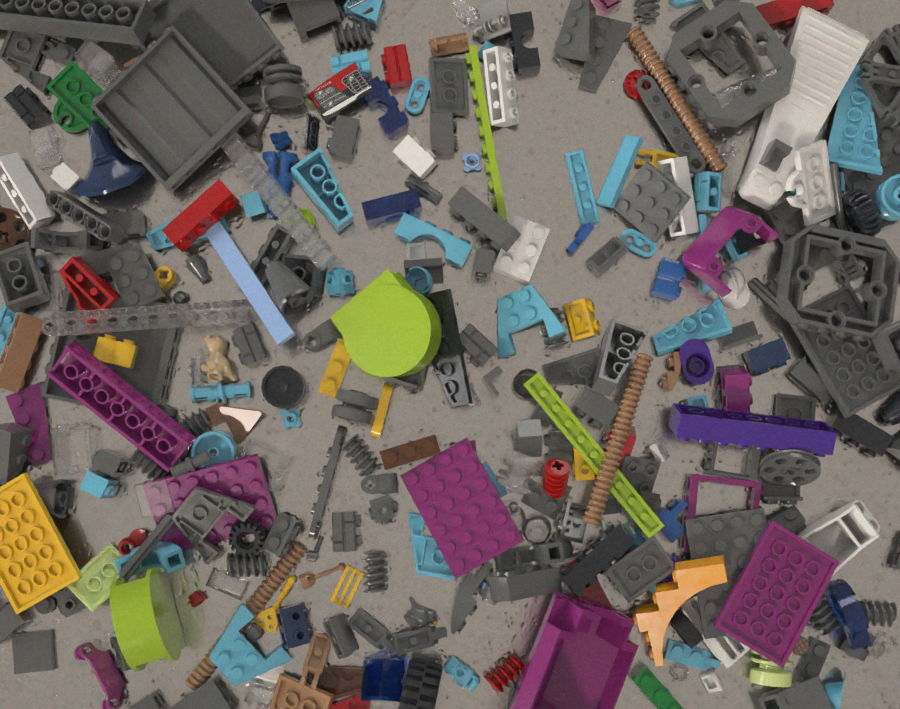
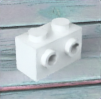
M407 135L393 152L421 179H424L438 164L435 160L437 156L429 149L425 151L421 147L423 143L416 136L411 138Z

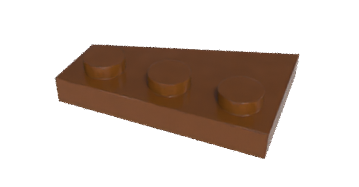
M324 666L317 688L334 694L333 700L372 689L373 685L368 668ZM308 672L307 676L311 685L315 674Z

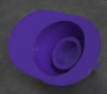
M689 339L684 342L679 352L684 374L694 384H705L710 381L715 371L710 350L707 344L700 339Z

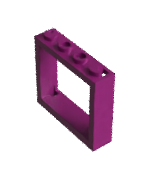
M688 474L685 499L688 506L684 509L683 527L685 529L684 520L695 518L699 481L752 487L750 510L762 508L759 506L760 498L763 497L764 488L761 486L762 482ZM685 530L682 533L680 551L690 553Z

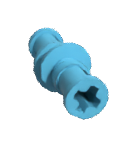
M218 381L216 386L207 385L206 387L195 388L191 386L192 403L216 399L217 404H219L221 399L223 404H226L227 398L234 399L235 397L246 396L251 398L249 381L240 384L229 383L227 385H222L221 381Z

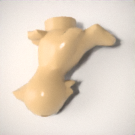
M218 334L203 338L207 344L210 357L206 364L200 366L202 371H208L207 377L211 381L218 382L222 380L225 385L236 383L238 378L232 374L230 364L226 358V340Z

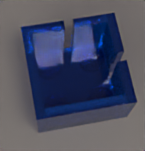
M393 659L364 660L361 701L379 703L400 702L403 690L401 679H403L405 674L404 661Z

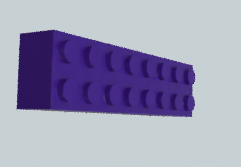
M672 403L669 420L671 430L678 439L689 441L691 438L697 439V441L702 443L716 441L720 445L732 443L743 448H747L748 445L755 446V448L760 450H767V448H774L776 451L795 449L813 453L819 457L833 455L837 432L825 421Z

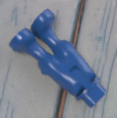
M275 151L263 152L262 158L268 164V172L264 180L266 182L267 207L270 208L269 216L285 217V209L288 207L290 183L292 182L291 174L288 173L289 166L292 162L297 161L298 155L291 152H280V173L277 175L279 153Z

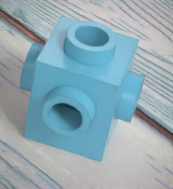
M334 267L333 271L326 272L327 295L344 296L354 293L352 270H345V267Z

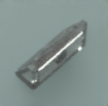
M308 112L304 113L301 150L304 154H311L318 148L320 118Z

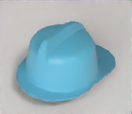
M846 671L843 681L827 683L823 686L833 709H840Z

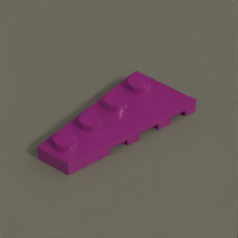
M42 382L18 391V393L15 392L5 396L15 422L34 430L32 442L27 451L33 467H38L54 460L51 435H49L48 428L49 419L46 413V398L41 397L40 389Z

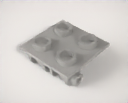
M491 0L475 7L477 25L472 29L474 36H479L480 43L512 31L507 0Z

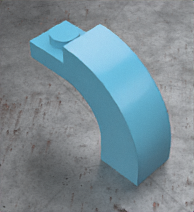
M159 542L132 575L154 567L164 569L168 574L185 567L186 563L181 548L174 543ZM139 547L131 549L129 554L114 559L118 573Z

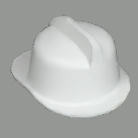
M731 265L723 266V270L717 278L732 291L723 298L719 297L726 307L734 310L741 309L747 304L750 297L745 277L737 267Z

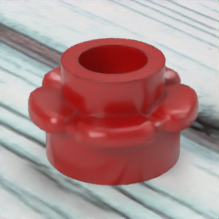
M198 590L193 592L188 597L189 601L187 604H190L193 608L199 606L206 600L203 595L204 592L199 593Z

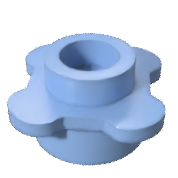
M478 152L464 154L462 156L465 164L463 169L466 172L481 170V155Z

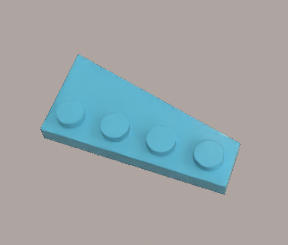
M718 298L711 305L699 309L697 313L686 316L676 325L672 324L653 335L652 340L659 356L679 350L684 342L689 339L696 338L705 342L731 334L732 327L721 300Z

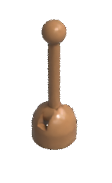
M340 563L337 567L314 576L310 573L299 575L303 589L306 590L312 587L315 579L338 570L343 571L345 564Z

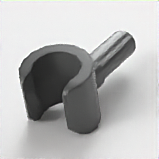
M319 536L314 551H307V561H317L319 548L324 537Z

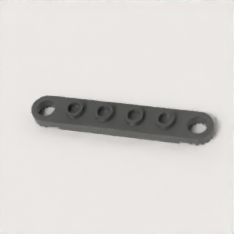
M648 75L641 76L637 80L636 90L678 157L687 156L689 172L693 175L701 173L706 166L704 157L655 80ZM647 81L651 87L648 90H644L641 88L640 83ZM692 160L700 162L701 166L699 169L692 168Z
M338 426L333 446L328 448L326 458H329L328 464L323 466L321 477H324L322 485L319 484L316 495L319 496L317 504L313 503L311 509L313 519L308 538L314 540L318 536V529L321 526L340 457V449L347 429L345 426Z

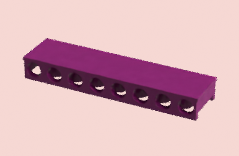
M75 340L66 345L64 352L52 370L47 373V376L167 472L170 471V467L179 464L197 438Z

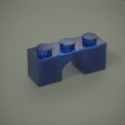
M376 76L368 81L373 91L362 98L369 108L377 104L384 105L387 108L386 114L378 118V121L387 138L391 139L408 128L407 121L409 119L404 111L400 112L398 109L399 103L395 96H390L388 93L389 87L384 80L381 81Z
M417 188L361 202L367 225L386 221V218L404 213L409 215L410 212L414 214L422 211Z

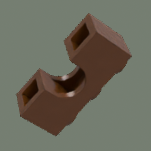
M436 435L379 451L385 470L441 453Z

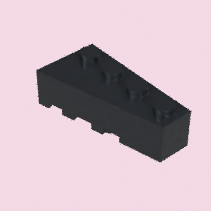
M611 524L604 530L605 535L601 539L597 537L589 545L591 548L586 553L582 551L575 558L576 562L572 566L568 564L560 572L562 574L560 579L575 596L581 597L585 593L582 589L592 586L597 581V575L606 572L611 567V562L618 560L635 543L619 524L615 526Z

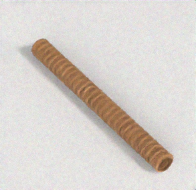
M633 27L628 31L627 38H630L629 41L633 43V47H636V52H639V57H642V61L645 62L648 71H651V76H654L657 85L661 86L660 90L664 91L663 94L667 96L666 99L670 101L669 104L673 105L672 109L676 110L675 113L679 115V120H682L681 123L685 125L686 130L688 129V134H691L694 143L698 145L697 148L701 150L700 153L704 155V159H707L706 163L710 164L709 168L713 169L712 172L720 173L727 168L728 163H725V159L721 158L722 154L718 153L719 149L715 148L716 144L711 142L712 138L708 137L709 133L705 132L706 129L702 127L703 124L699 123L700 119L696 118L697 114L693 113L694 110L690 108V103H687L688 100L684 99L681 89H678V84H675L672 75L668 74L669 70L665 69L666 65L662 64L663 61L660 59V56L656 55L657 51L653 50L654 46L650 45V40H647L648 37L646 35L644 36L645 32L641 31L642 27Z
M644 353L636 354L637 359L634 360L635 365L632 366L633 371L630 372L631 376L628 378L630 381L626 384L628 388H625L626 394H623L624 399L621 400L622 405L619 406L620 411L617 412L618 417L615 418L617 422L613 424L615 428L612 429L611 440H608L609 446H606L607 452H604L603 464H600L602 468L598 471L600 474L596 477L598 479L594 483L596 486L592 489L594 493L590 495L592 499H589L590 505H587L588 511H585L586 517H583L584 522L595 526L601 524L599 520L602 519L601 514L604 513L603 508L606 507L605 502L608 501L607 496L610 495L609 490L612 489L611 484L614 483L613 478L616 477L614 473L618 471L616 467L620 464L618 461L621 460L620 455L623 454L622 449L625 448L624 443L627 442L626 437L629 436L628 431L631 430L630 425L633 424L632 419L635 418L633 414L637 412L635 408H638L637 402H640L639 396H642L641 390H644L643 385L646 384L644 380L648 377L646 374L649 373L650 370L648 368L651 367L650 362L653 361L650 355Z
M292 542V550L289 555L276 562L277 566H273L274 570H270V575H266V580L261 582L262 585H259L258 590L254 591V595L250 596L251 599L246 601L247 604L245 606L252 612L254 617H257V612H261V607H264V603L269 601L268 598L273 596L272 593L277 591L276 588L280 587V583L284 582L283 579L288 577L287 573H291V568H295L294 564L299 562L298 559L303 557L302 554L307 552L298 542ZM254 619L250 620V621H249L244 627H242L239 631H240L241 633H242V632H245V631H246V627H249V626H250V622H253ZM212 649L208 650V654L204 655L205 659H201V664H198L197 669L193 670V674L189 675V679L185 680L186 685L193 691L202 686L204 681L208 680V676L212 675L211 672L216 670L215 667L217 666L209 659Z

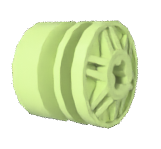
M794 651L791 652L789 658L794 657ZM762 655L751 657V661L760 665L750 668V682L772 687L792 686L793 673L791 671L785 670L784 667L776 665ZM787 660L785 666H792L793 661Z

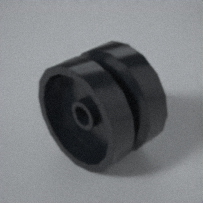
M282 365L274 367L266 373L262 380L261 389L263 397L269 404L279 409L287 410L295 408L302 403L306 396L307 385L301 373L292 367ZM282 385H287V389L285 391L281 389Z

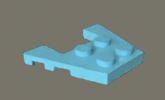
M532 284L498 298V357L500 359L517 353L511 334L543 320L549 338H554L567 332L565 326L558 320L557 315L552 312L547 305L548 303Z
M408 513L416 574L455 581L456 579L434 538L422 536L425 523L422 516Z
M243 603L239 605L224 633L221 634L209 654V659L234 686L292 660L290 654L281 645L264 658L239 631L254 618L252 612Z

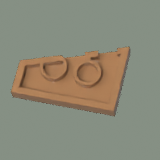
M285 673L279 674L270 709L331 708L334 694L320 688L313 690L311 689L312 686L308 683L304 687L299 686V679Z

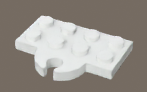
M819 140L793 151L796 170L791 173L785 186V191H794L796 188V195L788 196L786 199L791 206L802 208L805 226L816 224L836 214L826 140Z

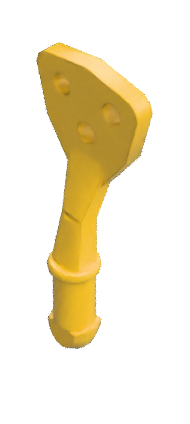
M290 575L287 578L283 588L280 589L277 601L271 607L262 610L255 617L254 622L263 630L271 633L276 632L278 622L275 610L279 609L281 602L289 595L290 589L295 584L296 577L294 575Z

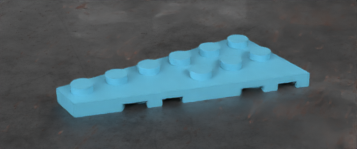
M856 64L838 97L827 144L829 164L837 163L838 167L882 175L883 169L880 163V150H878L877 144L878 137L874 112H872L871 102L859 81L861 79L859 75L862 72L866 73V71L859 69L861 64Z

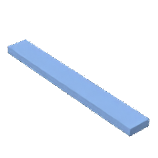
M220 221L215 223L207 230L205 235L276 343L281 346L296 334Z

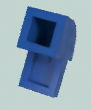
M674 499L667 506L669 508L668 511L664 507H660L656 512V516L664 524L659 533L669 543H673L686 530L675 519L688 506L684 499Z

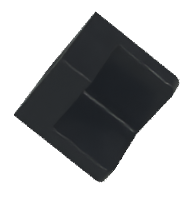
M742 229L733 234L742 254L767 244L761 237L756 239L753 233H746Z

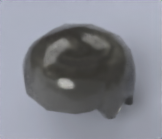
M526 368L521 370L514 377L513 389L520 398L528 400L533 398L523 385L537 374L533 369Z

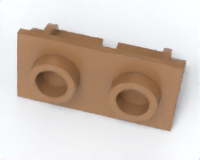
M466 32L429 39L433 57L465 52L469 49Z

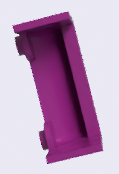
M734 206L723 208L682 256L683 264L722 298L732 290L717 278L723 270V263L715 255L733 234L741 228L746 233L758 234L768 244L779 236L777 232L757 215Z

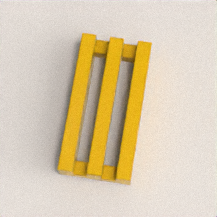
M347 565L330 601L348 609L364 572ZM350 570L352 571V573L347 581V584L340 598L337 599L336 596L343 584V581L348 571ZM355 574H358V579L345 603L343 599Z

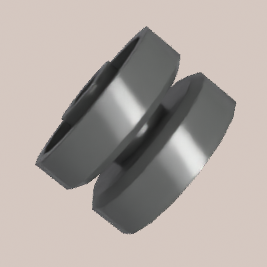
M338 388L335 398L340 402L346 403V406L333 405L331 415L372 425L374 415L364 411V408L376 409L379 399L363 392Z

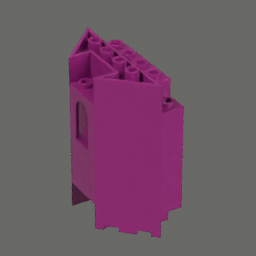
M555 589L509 709H614L639 646L628 640L635 622L632 619L633 615L619 612L613 607L597 603L587 597L584 600L569 597Z

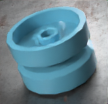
M900 174L892 176L881 183L873 193L872 200L877 207V211L880 213L879 216L888 221L900 220Z
M210 430L200 435L194 441L191 456L193 457L205 450L208 452L211 461L197 468L233 460L237 455V444L227 432ZM211 449L217 450V454L215 456L214 452H211Z

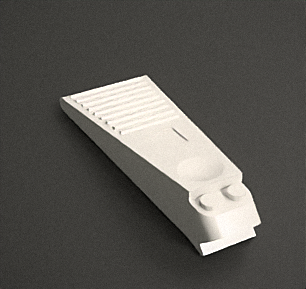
M802 6L800 8L787 45L788 51L796 60V70L790 94L764 111L745 170L736 187V191L739 192L743 199L765 210H771L785 191L787 179L796 170L793 151L814 142L869 42V39L864 34L810 7ZM774 139H778L792 147L790 155L783 158L776 172L759 164L768 143Z
M855 500L838 508L833 513L826 514L806 526V529L796 535L839 561L833 573L834 575L858 552L880 536V526L865 504L860 500ZM697 593L680 606L682 608L681 611L703 636L704 643L726 669L731 667L750 650V648L730 636L704 638Z

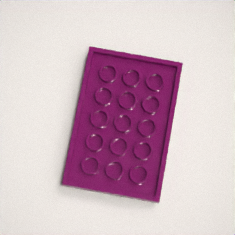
M467 437L400 475L455 579L525 541Z
M258 453L197 468L196 471H189L176 479L173 475L144 481L142 484L156 526L166 514L172 515L195 486L254 505L255 509L249 515V521H252V518L255 519L256 524L259 521L261 523L260 527H264V531L270 530L277 518ZM226 511L204 539L211 544L229 540L231 528L235 522L238 523L239 519ZM176 523L173 524L161 539L162 542L178 545L182 551L194 548L192 542L188 537H185ZM244 531V532H242V533L240 534V537H241V536H245V535H249V534H252V533H251V532H248V531Z
M769 520L712 626L783 668L836 570L839 561L776 522Z

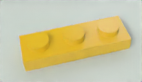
M340 338L337 339L318 392L333 398L336 396L337 389L341 388L351 361L345 348L344 340Z

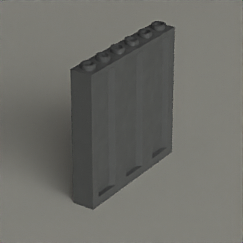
M172 25L162 32V36L157 41H152L148 45V49L143 54H139L130 67L124 68L120 76L116 80L111 81L107 85V89L102 94L96 95L90 104L92 109L163 187L171 192L181 185L255 114L186 37Z

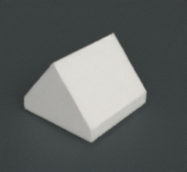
M715 668L700 675L708 693L724 690V685Z

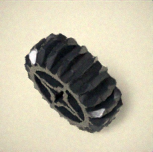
M861 189L851 190L843 195L845 222L848 228L851 229V232L875 237L881 231L882 225L880 223V213L877 211V207L874 201L871 200L870 195H867Z

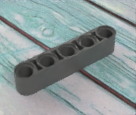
M55 190L47 193L46 203L49 207L95 237L118 243L123 239L124 231L121 226L72 195Z

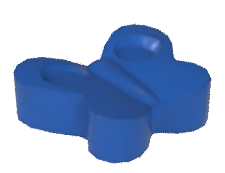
M287 131L270 134L271 141L274 142L276 150H281L286 145L292 144Z

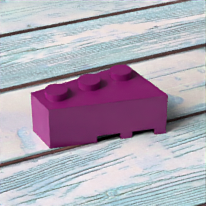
M739 364L716 366L717 372L721 373L722 384H718L719 390H722L721 409L750 412V405L753 404V397L749 387L752 386L751 374Z

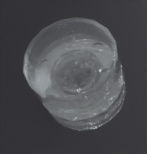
M506 450L502 462L509 469H499L498 472L506 477L496 476L495 482L512 492L533 496L535 490L527 485L537 486L538 483L530 477L531 475L541 476L545 464L526 454Z

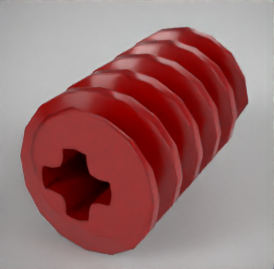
M553 458L545 464L542 485L544 492L552 498L559 499L567 491L570 463L563 459Z
M515 651V656L507 655L508 662L504 659L501 660L502 667L498 664L495 665L497 672L489 670L491 677L483 675L495 691L498 690L503 693L502 685L509 688L508 680L515 682L514 675L522 676L520 669L524 671L526 664Z

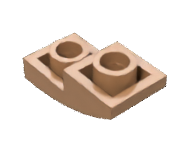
M672 352L670 357H668V368H671V371L664 373V376L661 378L662 388H665V392L673 391L677 383L681 368L679 352Z

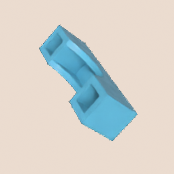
M411 212L409 215L403 214L394 232L395 237L407 243H414L418 239L425 237L433 238L444 247L446 253L445 261L463 269L473 248L469 240L463 237L458 239L449 230H439L434 223L430 221L425 223L419 220V216Z

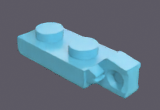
M668 639L664 654L665 659L701 670H707L708 666L719 669L721 661L712 658V653L706 649L696 646L691 649L685 643Z

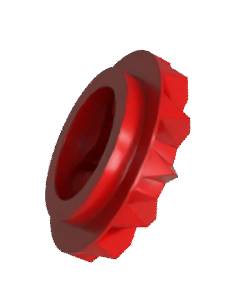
M634 69L627 74L624 80V89L629 96L635 99H642L635 88V80L644 75L651 76L649 72L643 69ZM647 81L642 83L644 87L641 86L644 90H648L651 87Z

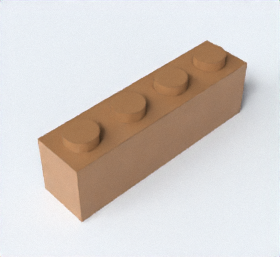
M22 312L17 313L0 357V388L18 393L19 389L23 388L25 383L24 375L26 371H29L32 364V354L38 349V338L45 330V320Z

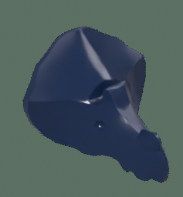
M96 120L90 122L88 129L91 149L90 168L85 178L74 188L75 193L87 197L98 196L133 185V182L138 180L148 169L142 162L130 158L120 149L100 122Z

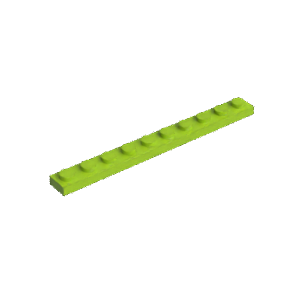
M476 45L469 46L468 53H465L467 64H471L469 78L470 82H474L475 89H472L473 100H477L478 107H475L476 117L481 120V125H478L480 136L484 137L482 151L483 155L487 154L488 161H485L486 173L490 172L491 179L488 180L489 190L494 193V198H491L492 207L497 210L499 216L508 222Z
M538 372L523 384L524 387L595 474L599 476L600 473L598 471L602 468L600 464H603L602 458H605L604 451ZM618 469L614 473L616 477L613 478L614 483L611 484L612 489L609 491L644 534L651 538L664 527V524Z

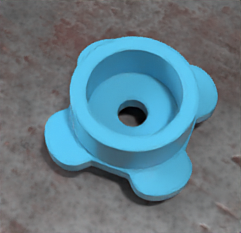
M298 409L282 411L281 416L284 420L282 426L285 429L294 426L300 427L302 424L299 417L300 411Z

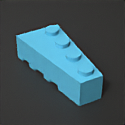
M321 146L291 167V176L338 233L353 222L354 215Z

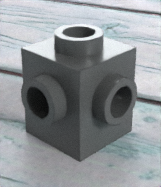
M389 494L369 501L371 508L368 511L371 520L375 519L376 523L381 522V525L393 522L392 518L396 517L395 513L398 510L395 501L391 502ZM381 507H384L386 509L385 514H382L380 512Z

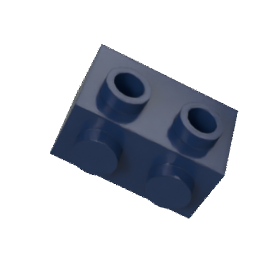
M783 337L742 353L750 373H757L758 376L769 372L768 368L774 365L776 369L787 365L786 361L791 359Z
M294 604L275 610L284 649L311 643L312 633L306 623L307 611L302 604Z

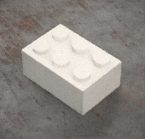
M515 215L511 225L520 232L521 236L507 252L501 248L493 271L528 285L550 229Z

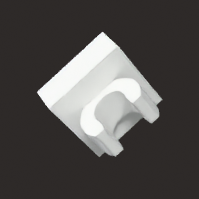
M662 440L649 446L650 448L645 450V454L653 453L654 458L652 460L663 462L670 457Z

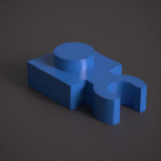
M588 223L586 226L582 224L576 231L578 236L568 246L567 250L573 254L595 227L591 223Z

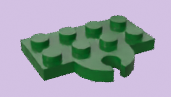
M72 60L46 86L59 99L53 110L55 122L59 125L62 123L64 116H70V122L61 128L72 133L80 132L85 128L89 129L90 122L93 120L100 122L109 130L110 127L90 106L93 98L104 91Z

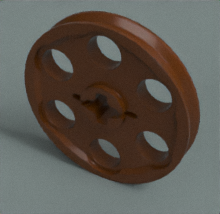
M0 208V213L5 214L7 218L4 223H0V232L8 235L6 237L7 242L4 239L0 240V251L16 246V242L19 240L28 242L31 247V230H29L20 213L13 209ZM22 222L25 229L23 231H16L14 223Z

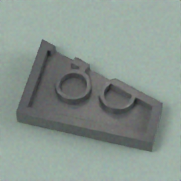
M598 348L542 365L548 384H593L600 356Z

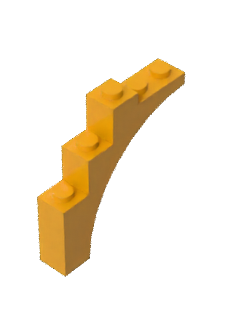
M723 555L675 562V570H672L673 582L656 584L655 592H652L654 603L636 606V613H633L634 624L638 625L640 632H645L646 641L651 643V648H649L650 658L655 660L656 667L664 666L663 638L668 623L678 608L697 592L713 585L728 582Z

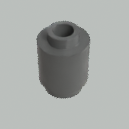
M561 531L553 533V538L549 539L550 542H562L565 559L573 557L572 551L574 549L571 541L559 538Z

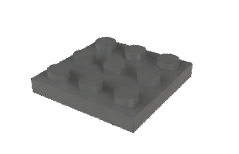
M646 161L620 195L614 209L652 242L656 243L691 197L651 163Z

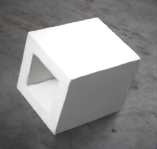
M63 162L53 169L50 176L71 195L75 193L74 188L83 180Z

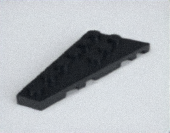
M451 289L425 294L424 296L436 308L442 327L441 343L435 357L431 361L434 367L433 370L439 376L443 384L442 388L452 407L473 403Z

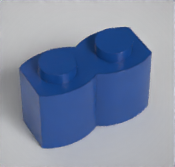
M663 257L657 270L651 295L670 301L679 298L682 287H679L680 281L685 279L687 273L685 265L682 262Z

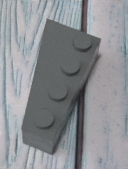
M612 318L605 331L592 391L611 396L647 335L648 330Z

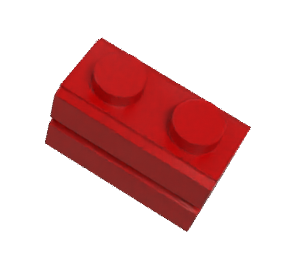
M406 44L384 47V54H381L382 65L387 66V72H384L386 84L390 83L391 89L411 86L412 76Z

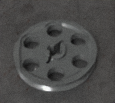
M795 449L779 450L769 453L760 461V475L765 481L774 485L785 487L802 486L818 479L821 474V463L818 457L806 451Z

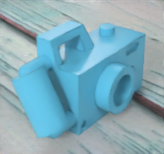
M453 655L443 668L446 674L454 677L453 683L460 689L466 687L469 691H474L481 681L479 677L474 675V670ZM458 680V681L461 682L463 685H462V686L459 685L458 683H456V681Z

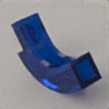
M843 579L828 583L825 588L827 599L835 607L842 620L850 649L855 650L872 645L867 630L869 628L867 618L851 586Z

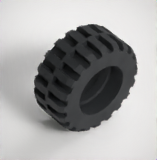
M418 658L409 660L399 709H435L443 670L440 663Z

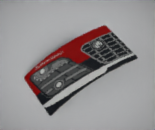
M353 63L327 79L310 92L309 96L325 120L329 121L344 108L373 91L356 63Z

